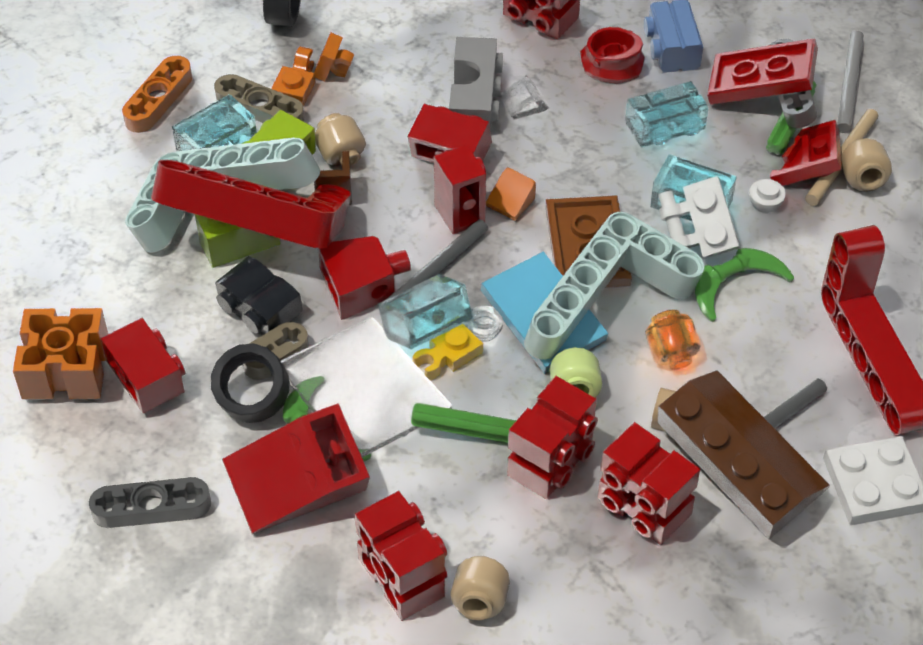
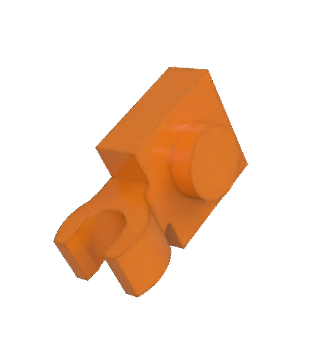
M300 46L296 51L293 67L282 66L271 89L298 99L304 106L315 84V73L311 72L314 67V61L309 60L313 49Z

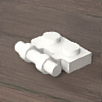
M718 176L684 186L685 202L676 203L672 191H666L658 195L662 207L659 209L661 220L666 221L670 238L687 248L699 245L704 259L740 248ZM690 214L695 233L685 235L680 217Z

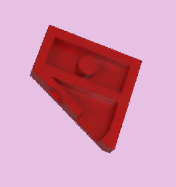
M836 120L801 129L794 139V144L782 156L785 164L781 170H772L770 178L784 186L817 176L825 177L841 170L840 131Z

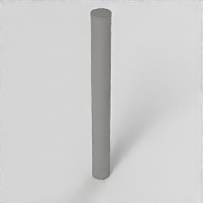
M853 31L850 34L837 121L840 133H848L851 130L864 37L860 31Z

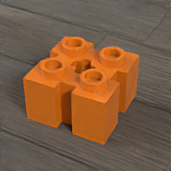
M55 308L24 309L20 327V337L23 346H17L13 366V374L21 399H53L56 391H67L69 399L101 398L104 377L101 361H106L101 338L108 335L102 308H71L70 316H57Z

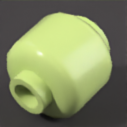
M574 347L561 351L553 358L549 369L551 380L558 376L594 398L599 395L603 383L599 361L592 352L584 348Z

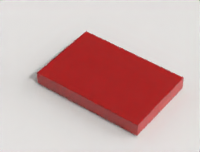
M816 39L715 54L707 93L710 105L812 90L818 51Z

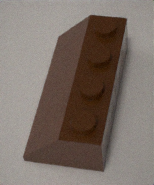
M718 370L689 380L658 406V424L768 539H771L830 487V484Z

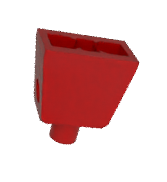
M375 236L333 241L327 248H318L319 268L341 320L383 303L395 292L394 275L411 271L410 260L405 249L385 254L379 238Z

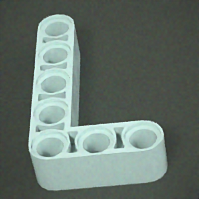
M300 138L167 153L161 156L153 165L126 217L125 223L146 252H157L171 241L185 211L156 203L151 199L156 170L160 160H174L277 190L302 188L310 185L320 175V168L306 144Z
M626 212L613 213L607 218L535 312L524 340V346L532 357L545 360L552 358L620 267L677 299H684L693 294L705 268L704 261L694 251Z

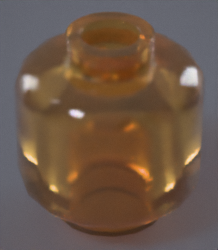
M674 309L663 311L653 316L650 320L651 324L645 330V336L654 362L659 365H669L671 370H678L689 366L693 362L692 357L701 348L692 318L686 314H680V311Z

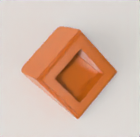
M507 167L502 172L486 200V206L516 221L535 200L536 182Z

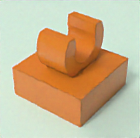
M330 32L314 71L315 78L325 82L330 70L334 75L345 78L354 54L348 50H338L343 37Z

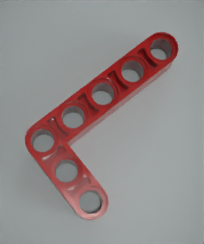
M160 160L156 170L151 199L156 203L304 246L321 249L327 248L343 229L351 192L339 186L322 184L308 198L186 163L174 160Z
M875 225L835 234L821 287V297L829 318L889 429L894 435H902L923 429V380L873 294L885 254V243L880 229Z

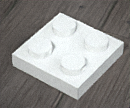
M902 436L825 450L823 460L850 525L923 512V483Z

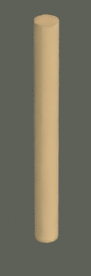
M874 109L866 110L840 147L841 157L849 144L856 140L864 139L879 117L877 111ZM841 170L825 177H819L806 195V202L816 206Z

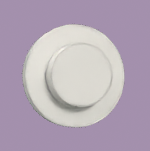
M761 179L755 181L750 186L749 198L753 207L758 211L765 213L773 212L785 200L786 193L784 187L774 180Z

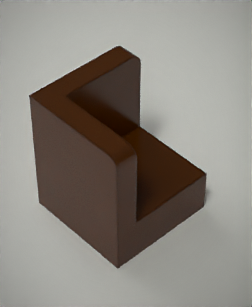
M342 151L343 170H321L320 175L314 181V188L316 190L322 184L345 188L351 192L349 205H352L349 151Z

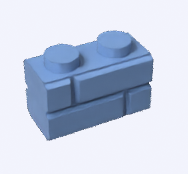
M674 0L671 3H668V1L653 2L650 5L649 17H644L645 36L652 38L650 41L652 60L658 59L663 73L677 72L679 69L683 71L698 70L701 67L703 44L688 0Z

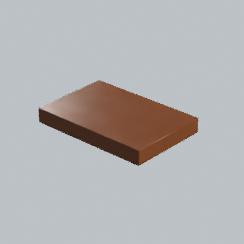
M617 195L546 199L545 209L553 264L563 276L607 218L613 213L620 212ZM620 267L605 288L631 286V272Z

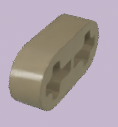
M295 322L281 324L251 342L270 349L278 356L285 368L301 359L309 349L308 334L305 327ZM255 361L242 365L243 371L251 379L264 380L272 376L270 369L263 363Z

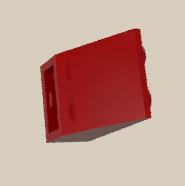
M339 403L302 416L222 459L252 535L366 491L370 479Z

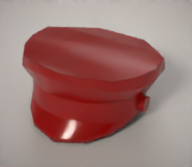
M606 27L597 30L588 38L587 45L580 51L585 74L593 79L614 84L638 78L645 61V56L641 51L644 45L642 39L633 31L620 27Z

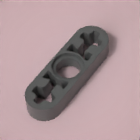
M196 477L104 486L94 491L89 499L92 518L97 525L103 528L198 519L204 516L211 507L208 485L202 479ZM189 494H196L195 502L187 503ZM169 495H174L173 506H170ZM147 496H158L162 499L160 505L154 509L146 510L139 506L141 500ZM129 499L133 510H127V500ZM114 502L112 511L104 512L106 503Z

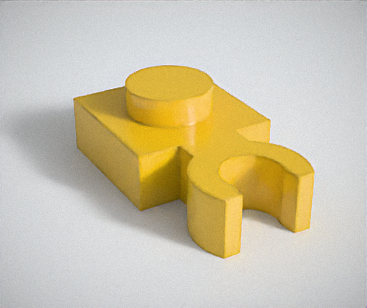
M458 320L429 339L430 349L425 348L415 352L412 356V363L415 369L422 364H430V366L425 368V379L431 381L440 375L442 367L447 365L454 372L483 353V343Z

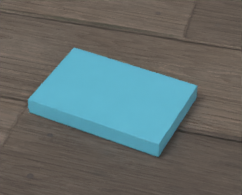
M543 251L482 282L480 291L525 348L524 340L535 312L563 275ZM589 309L552 358L545 360L532 357V359L545 374L549 372L551 362L558 353L574 347L589 350L606 341L608 332Z

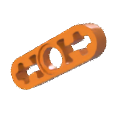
M183 56L165 58L125 103L122 113L128 130L137 133L150 130L191 83L192 72L187 58ZM157 90H163L166 92L163 96L160 97H152L149 95L151 92Z

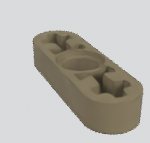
M235 74L223 75L214 83L216 101L222 107L261 123L268 119L270 120L279 110H283L304 122L303 105L298 99ZM258 99L268 101L263 106L251 105V102Z

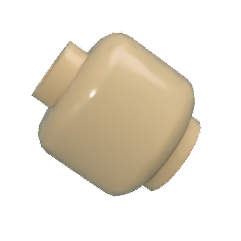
M334 113L323 118L317 125L315 144L327 164L332 166L342 165V151H349L350 166L360 160V154L364 151L366 142L352 117Z
M868 138L856 140L849 144L842 154L841 163L844 175L850 186L856 190L873 191L882 187L889 180L892 173L891 161L885 148L878 141Z
M474 556L465 559L459 564L450 593L452 604L462 615L472 620H485L495 617L503 610L510 585L508 571L501 563L486 556Z

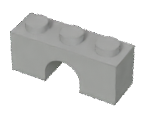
M456 37L454 84H451L449 110L468 116L476 115L483 120L489 121L490 131L492 121L498 122L499 101L493 99L494 97H500L501 76L495 75L496 73H502L503 53H497L496 38Z

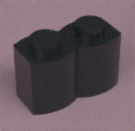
M250 256L246 257L215 282L218 293L216 299L220 307L228 314L233 312L237 316L242 317L246 327L253 333L259 332L264 335L279 325L290 322L303 311L300 293L286 280L274 275L264 264Z

